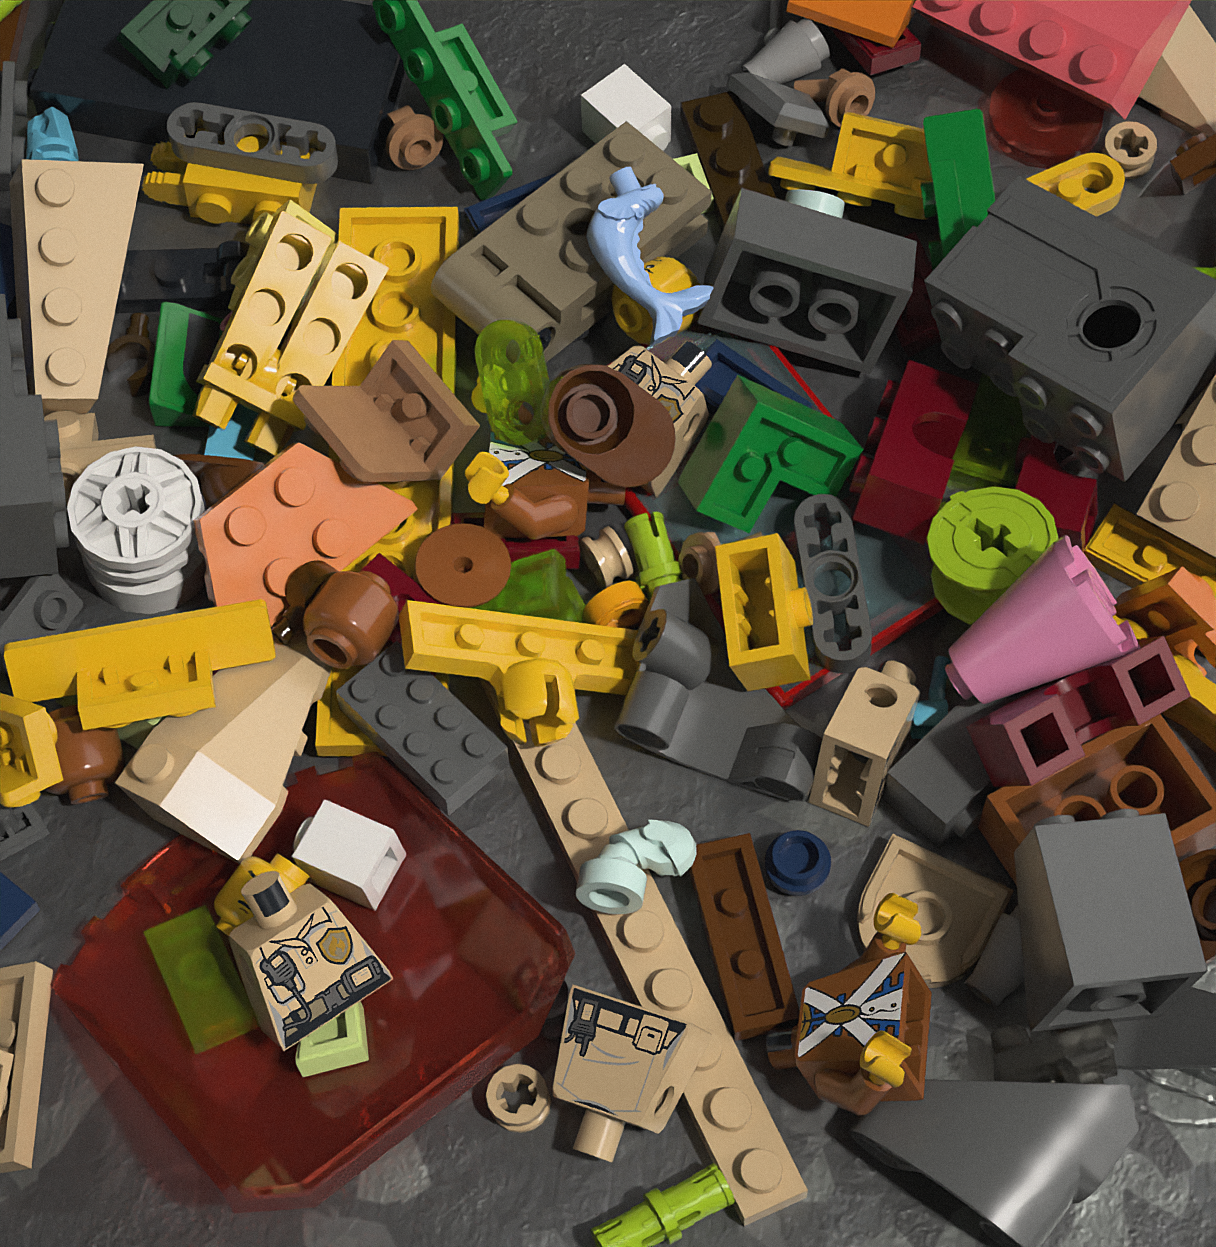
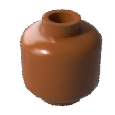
M340 571L329 576L307 607L302 620L303 629L307 637L306 642L311 652L322 662L338 669L365 666L373 662L393 633L399 620V610L396 601L390 594L389 585L381 577L368 571H360L358 573Z
M78 704L49 712L48 714L52 718L57 730L58 739L55 748L63 781L45 790L57 795L68 794L70 803L74 805L96 801L108 796L107 784L117 780L126 766L117 728L100 727L83 730Z

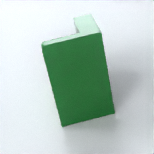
M737 375L683 470L678 483L696 511L746 533H750L780 480L813 495L828 494L836 497L864 449L841 422Z

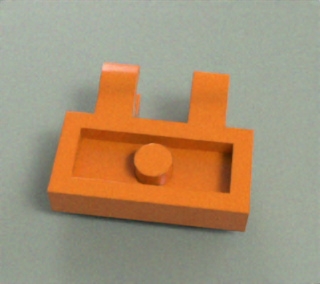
M1181 566L1127 590L1117 597V603L1114 605L1117 617L1136 622L1146 631L1149 637L1164 636L1172 655H1181L1194 662L1204 677L1207 675V672L1196 662L1194 656L1195 648L1200 650L1207 661L1216 668V598L1211 587L1201 577L1189 573Z

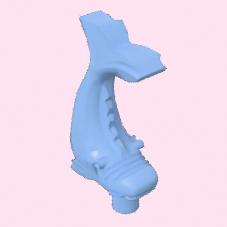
M625 167L610 175L609 180L618 197L606 199L598 205L589 223L586 237L594 257L610 280L625 294L648 310L653 319L650 341L652 347L668 337H674L680 329L683 321L682 316L694 314L703 308L710 299V294L714 288L710 285H696L682 291L664 293L652 287L649 274L644 270V262L640 259L641 251L637 247V243L640 240L638 234L643 230V219L658 209L663 202L664 194L660 188L656 187L657 184L641 187L632 168Z

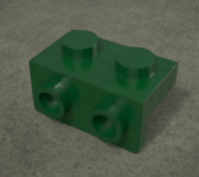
M153 0L120 31L116 40L169 89L182 75L189 81L197 77L214 57L208 50L221 38L230 44L247 28L252 21L247 11L254 0Z

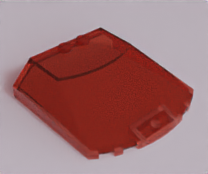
M378 752L352 756L353 766L319 775L315 766L296 772L295 776L299 783L285 787L289 792L282 812L252 854L253 857H259L270 863L278 853L297 866L292 858L296 834L308 817H315L324 799L394 829L407 855L376 911L309 881H306L304 884L313 885L338 907L393 977V980L361 1000L364 1008L369 1061L302 1077L296 1065V1051L299 1042L283 1051L260 1029L233 954L229 936L216 927L221 917L214 908L215 898L240 864L183 834L178 835L156 852L121 884L120 887L125 896L103 920L96 916L91 918L81 931L86 940L85 944L70 966L60 964L50 984L58 998L234 1214L315 1208L537 1038L576 954L564 926Z

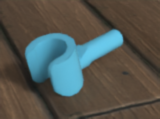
M937 656L934 660L928 700L918 701L910 729L912 739H922L948 714V703L945 700L948 675L945 671V666L950 664V659L945 656Z

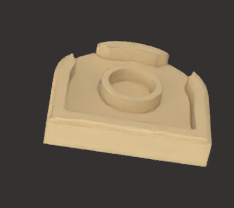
M892 834L861 895L857 913V933L861 947L865 951L877 932L873 925V918L879 902L887 894L895 893L918 905V913L913 919L918 921L921 926V937L914 945H906L907 954L929 988L947 986L962 979L976 967L1001 914L1005 912L1012 898L1014 890Z

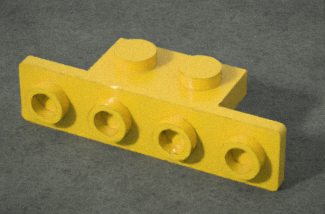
M846 112L843 116L832 168L784 157H776L770 162L768 175L781 178L780 186L785 189L815 191V186L838 191L837 197L845 203L871 206L872 199L895 204L894 212L899 215L915 219H928L924 216L920 182L931 180L924 129Z
M262 599L10 642L4 645V660L14 697L32 703L77 695L78 711L83 730L100 727L121 728L134 721L168 715L183 717L191 715L198 710L216 707L212 671L271 661L276 657L267 604Z

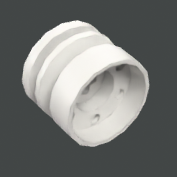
M137 446L109 452L88 465L72 486L67 511L71 531L76 540L77 548L82 555L89 581L103 600L126 612L154 614L175 609L196 596L205 584L206 562L204 555L198 548L193 520L205 512V507L198 480L187 465L179 458L161 449Z

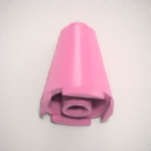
M1064 535L1053 542L948 649L952 662L945 666V671L955 689L965 700L975 696L982 704H987L1123 656L1137 649L1138 641L1128 620L1120 625L1116 623L1112 617L1117 613L1114 607L1117 603L1115 598L1082 550L1077 545L1072 547L1070 538Z

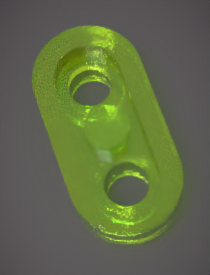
M494 321L481 331L475 345V358L490 427L499 439L508 444L530 445L537 443L547 436L541 421V402L550 383L540 337L530 325L522 321ZM512 340H515L521 349L520 357L515 363H511L507 359L505 352L507 345ZM524 402H528L534 412L532 421L527 425L523 424L518 416L519 408Z

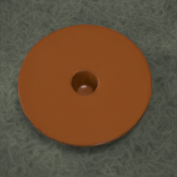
M452 524L434 531L423 541L416 555L415 572L423 590L434 600L444 605L471 608L491 601L502 592L510 577L511 559L508 549L502 540L488 529L473 524Z

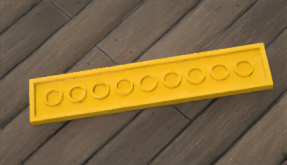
M458 207L340 208L338 242L340 241L389 267L332 370V386H360L391 341L404 340L410 342L455 395L457 316L432 295L431 283L441 265L459 250ZM329 445L328 458L340 463V457ZM454 462L441 480L376 482L413 501L418 509L342 571L358 573L377 554L381 553L419 584L415 572V559L419 547L434 531L451 525ZM384 645L379 655L388 648L386 645ZM352 666L348 669L332 667L322 698L317 701L315 746L318 757L386 756L339 709L336 691L365 666ZM438 673L435 678L449 690V674Z

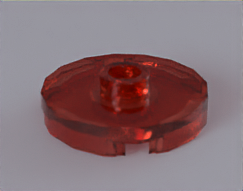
M1019 68L1004 77L992 92L987 125L990 133L993 132L994 137L999 141L998 147L1006 156L1026 166L1049 169L1092 151L1100 139L1104 109L1023 68ZM1041 109H1050L1053 112H1045Z

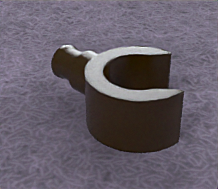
M139 312L133 313L130 316V326L126 329L125 336L115 339L108 345L105 360L108 373L119 368L130 359L139 358L147 361V364L142 369L136 371L127 379L132 397L142 396L150 392L156 349L153 342L149 340L150 332L147 330L150 318L146 314Z
M321 560L307 562L295 571L287 587V601L290 607L282 615V621L272 629V634L279 641L287 645L298 631L301 633L304 630L302 620L317 590L329 576L340 571Z

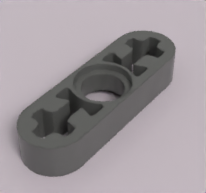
M198 102L187 103L176 108L167 121V130L172 150L179 159L187 163L303 184H317L327 180L334 174L338 166L335 138L328 128L317 123ZM196 128L205 129V131H198L195 138L186 137V135H193ZM251 134H259L269 140L263 149L256 152H245L237 147L238 142L243 137ZM224 140H225V144H224V145H219V142H218V141H223V142H224ZM281 142H287V146H286V145H282V155H281V146H280V143H281ZM310 148L319 149V151L311 154L310 159L301 158V156L308 154Z
M828 494L813 495L805 499L796 509L794 515V535L803 587L807 589L812 607L813 625L810 626L814 653L818 662L827 670L835 673H850L861 668L867 662L872 646V630L851 513L847 505L835 496ZM826 517L829 526H832V550L821 552L819 532L814 527L815 518ZM838 570L848 576L851 585L841 595L827 596L817 590L814 585L815 579L822 572ZM845 613L846 633L849 639L853 640L851 642V650L839 651L837 643L832 642L834 640L833 616Z

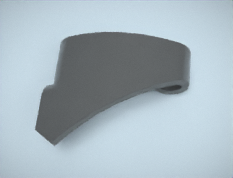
M695 578L655 587L634 641L632 656L639 664L614 725L615 730L628 740L656 754L706 775L791 801L803 802L807 800L813 785L823 738L802 728L765 688L753 691L746 690L729 667L726 634L710 609Z
M925 1079L923 1100L879 1101L871 1112L859 1116L849 1130V1133L855 1142L882 1163L898 1170L921 1172L963 1201L983 1217L979 1222L980 1227L1001 1247H1042L1070 1205L1080 1203L1098 1189L1138 1132L1139 1127L1129 1085Z

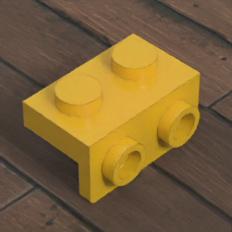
M0 693V804L4 807H20L37 800L41 795L40 791L63 781L55 748L58 735L56 726L50 715L46 712L45 707Z

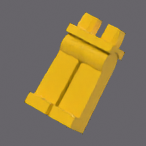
M284 211L273 216L264 237L265 241L225 330L216 345L208 365H204L196 380L203 386L198 394L193 412L195 418L220 430H225L238 403L257 412L258 415L244 442L270 456H276L290 439L293 431L304 430L306 426L304 414L294 403L293 395L301 385L324 386L389 267L340 241L331 245L319 267L320 271L279 350L277 347L333 238Z

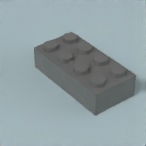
M398 641L394 642L373 662L365 666L336 691L339 709L448 817L509 765L508 747L429 671L405 669L403 647Z

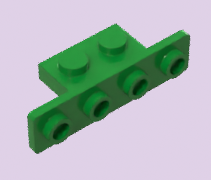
M373 0L372 6L380 28L389 35L403 60L408 78L417 85L430 108L436 128L445 135L459 160L464 178L473 185L481 200L484 201L494 197L513 174L512 168L495 138L509 133L518 121L463 23L435 32L417 0Z
M980 109L927 116L923 120L931 180L920 182L924 216L925 218L936 217L939 240L928 241L932 271L972 226L978 227L988 216L987 210L995 202L983 112Z

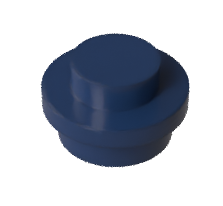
M795 830L783 833L771 842L766 851V875L773 886L783 893L794 896L811 894L825 884L830 874L831 856L827 846L820 838L807 831Z

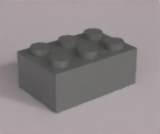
M741 188L705 272L703 285H710L714 289L706 305L700 309L697 323L871 374L913 292L917 241Z

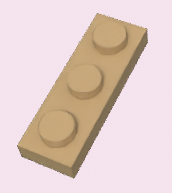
M37 961L0 968V1050L14 1055L0 1120V1173L32 1169L53 969Z

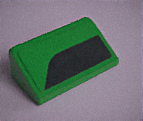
M161 303L149 405L155 426L210 427L209 424L193 416L198 394L203 386L196 380L204 365H208L223 333L220 329V324L224 319L176 303Z

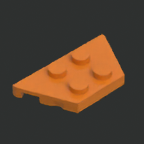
M300 442L292 443L193 520L198 548L204 555L206 562L204 579L208 599L213 601L214 607L262 599L267 604L270 625L272 627L283 618L282 615L290 607L287 601V587L292 575L299 567L310 561L321 560L338 571H342L418 508L413 501L376 482H361L354 479L344 471L340 463Z

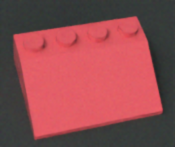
M916 0L913 8L931 25L1126 120L1192 0Z

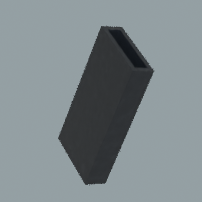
M62 0V8L57 21H51L47 26L44 54L39 66L34 65L31 68L27 80L28 98L33 100L37 115H41L44 110L54 107L68 116L72 131L150 145L160 144L161 141L163 143H170L167 130L169 116L181 105L193 102L317 123L328 128L335 138L338 166L331 177L373 184L392 125L386 114L397 109L407 78L403 60L389 35L380 28L373 6L343 0H254L247 11V14L252 18L247 28L230 44L221 38L208 50L214 57L197 77L189 81L182 75L169 89L116 40L120 31L153 0ZM196 128L193 135H186V137L195 138L198 128Z

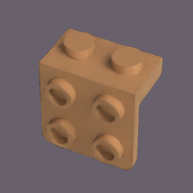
M404 340L391 341L360 386L301 385L292 397L294 403L304 414V421L307 426L316 434L322 436L340 457L339 462L344 471L361 482L441 480L480 427V424L410 342Z

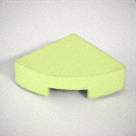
M361 1001L299 1041L296 1051V1065L302 1077L369 1061L364 1008Z

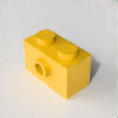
M775 533L715 546L729 667L747 691L811 680L804 627L813 625L811 602L807 589L805 587L798 588L795 560L779 534Z

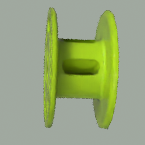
M993 486L969 490L948 501L933 518L927 536L930 557L934 563L931 579L937 600L949 614L972 625L1053 542L1058 540L1054 517L1039 500L1016 489Z

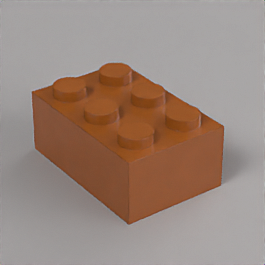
M1159 714L1139 726H1126L1114 729L1082 745L1086 756L1032 786L1003 787L987 795L978 826L1016 885L1014 851L1038 821L1057 815H1070L1074 817L1075 822L1098 820L1109 812L1121 809H1136L1140 816L1165 813L1178 862H1181L1191 855L1216 845V791L1162 715Z

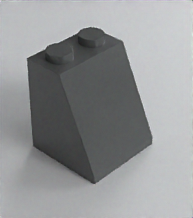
M1121 809L1109 812L1098 820L1075 822L1074 817L1070 815L1048 817L1038 821L1014 851L1027 1015L1031 1032L1158 1018L1208 971L1165 813L1140 816L1136 809Z

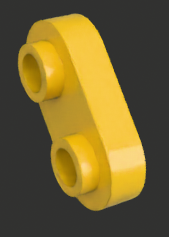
M1086 153L1030 176L1026 180L1097 217L1112 210L1118 204L1125 182V175L1122 167L1113 158L1100 153ZM1086 188H1093V189H1096V190L1099 191V192H1098V193H1090V192H1087L1085 189H1086Z

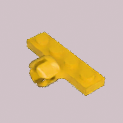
M411 600L406 601L399 614L405 669L479 677L489 681L496 690L501 727L511 740L521 745L527 742L523 720H529L531 738L535 746L553 744L566 738L573 728V723H576L579 719L575 689L627 695L639 664L632 656L638 630Z

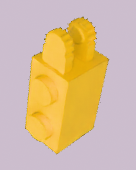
M198 128L196 134L198 131H205V129ZM251 134L243 137L238 142L237 147L245 152H256L263 149L269 140L262 135ZM224 140V142H223V141H218V142H219V145H224V144H225V140ZM161 141L160 144L156 143V146L153 147L150 161L153 162L152 165L157 166V169L167 172L152 171L147 176L145 175L142 191H144V195L149 196L148 198H152L154 201L157 200L161 203L165 201L168 204L188 206L190 217L202 218L207 222L216 224L233 222L252 225L262 213L267 212L273 215L277 209L290 199L310 213L317 184H303L187 163L174 154L171 143H163ZM281 142V143H280V146H281V155H282V145H286V146H287V142ZM310 148L308 154L301 156V158L310 159L311 154L315 152V148Z

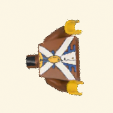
M490 364L477 378V385L472 390L471 399L477 410L487 414L496 411L499 416L497 419L492 418L489 453L479 452L465 470V477L469 481L468 492L475 502L485 504L484 528L493 532L499 538L538 540L544 537L579 536L585 532L587 503L624 505L626 487L616 486L604 481L567 453L558 449L546 435L543 424L519 400L512 403L507 398L515 388L514 380L509 372L497 364Z
M889 893L883 897L875 910L873 925L877 932L863 955L839 972L809 982L802 989L798 1024L770 1029L767 1033V1054L772 1066L776 1070L798 1067L819 1099L856 1115L868 1114L879 1101H917L924 1099L932 992L906 952V945H914L921 937V926L918 921L913 919L918 913V905L895 893Z

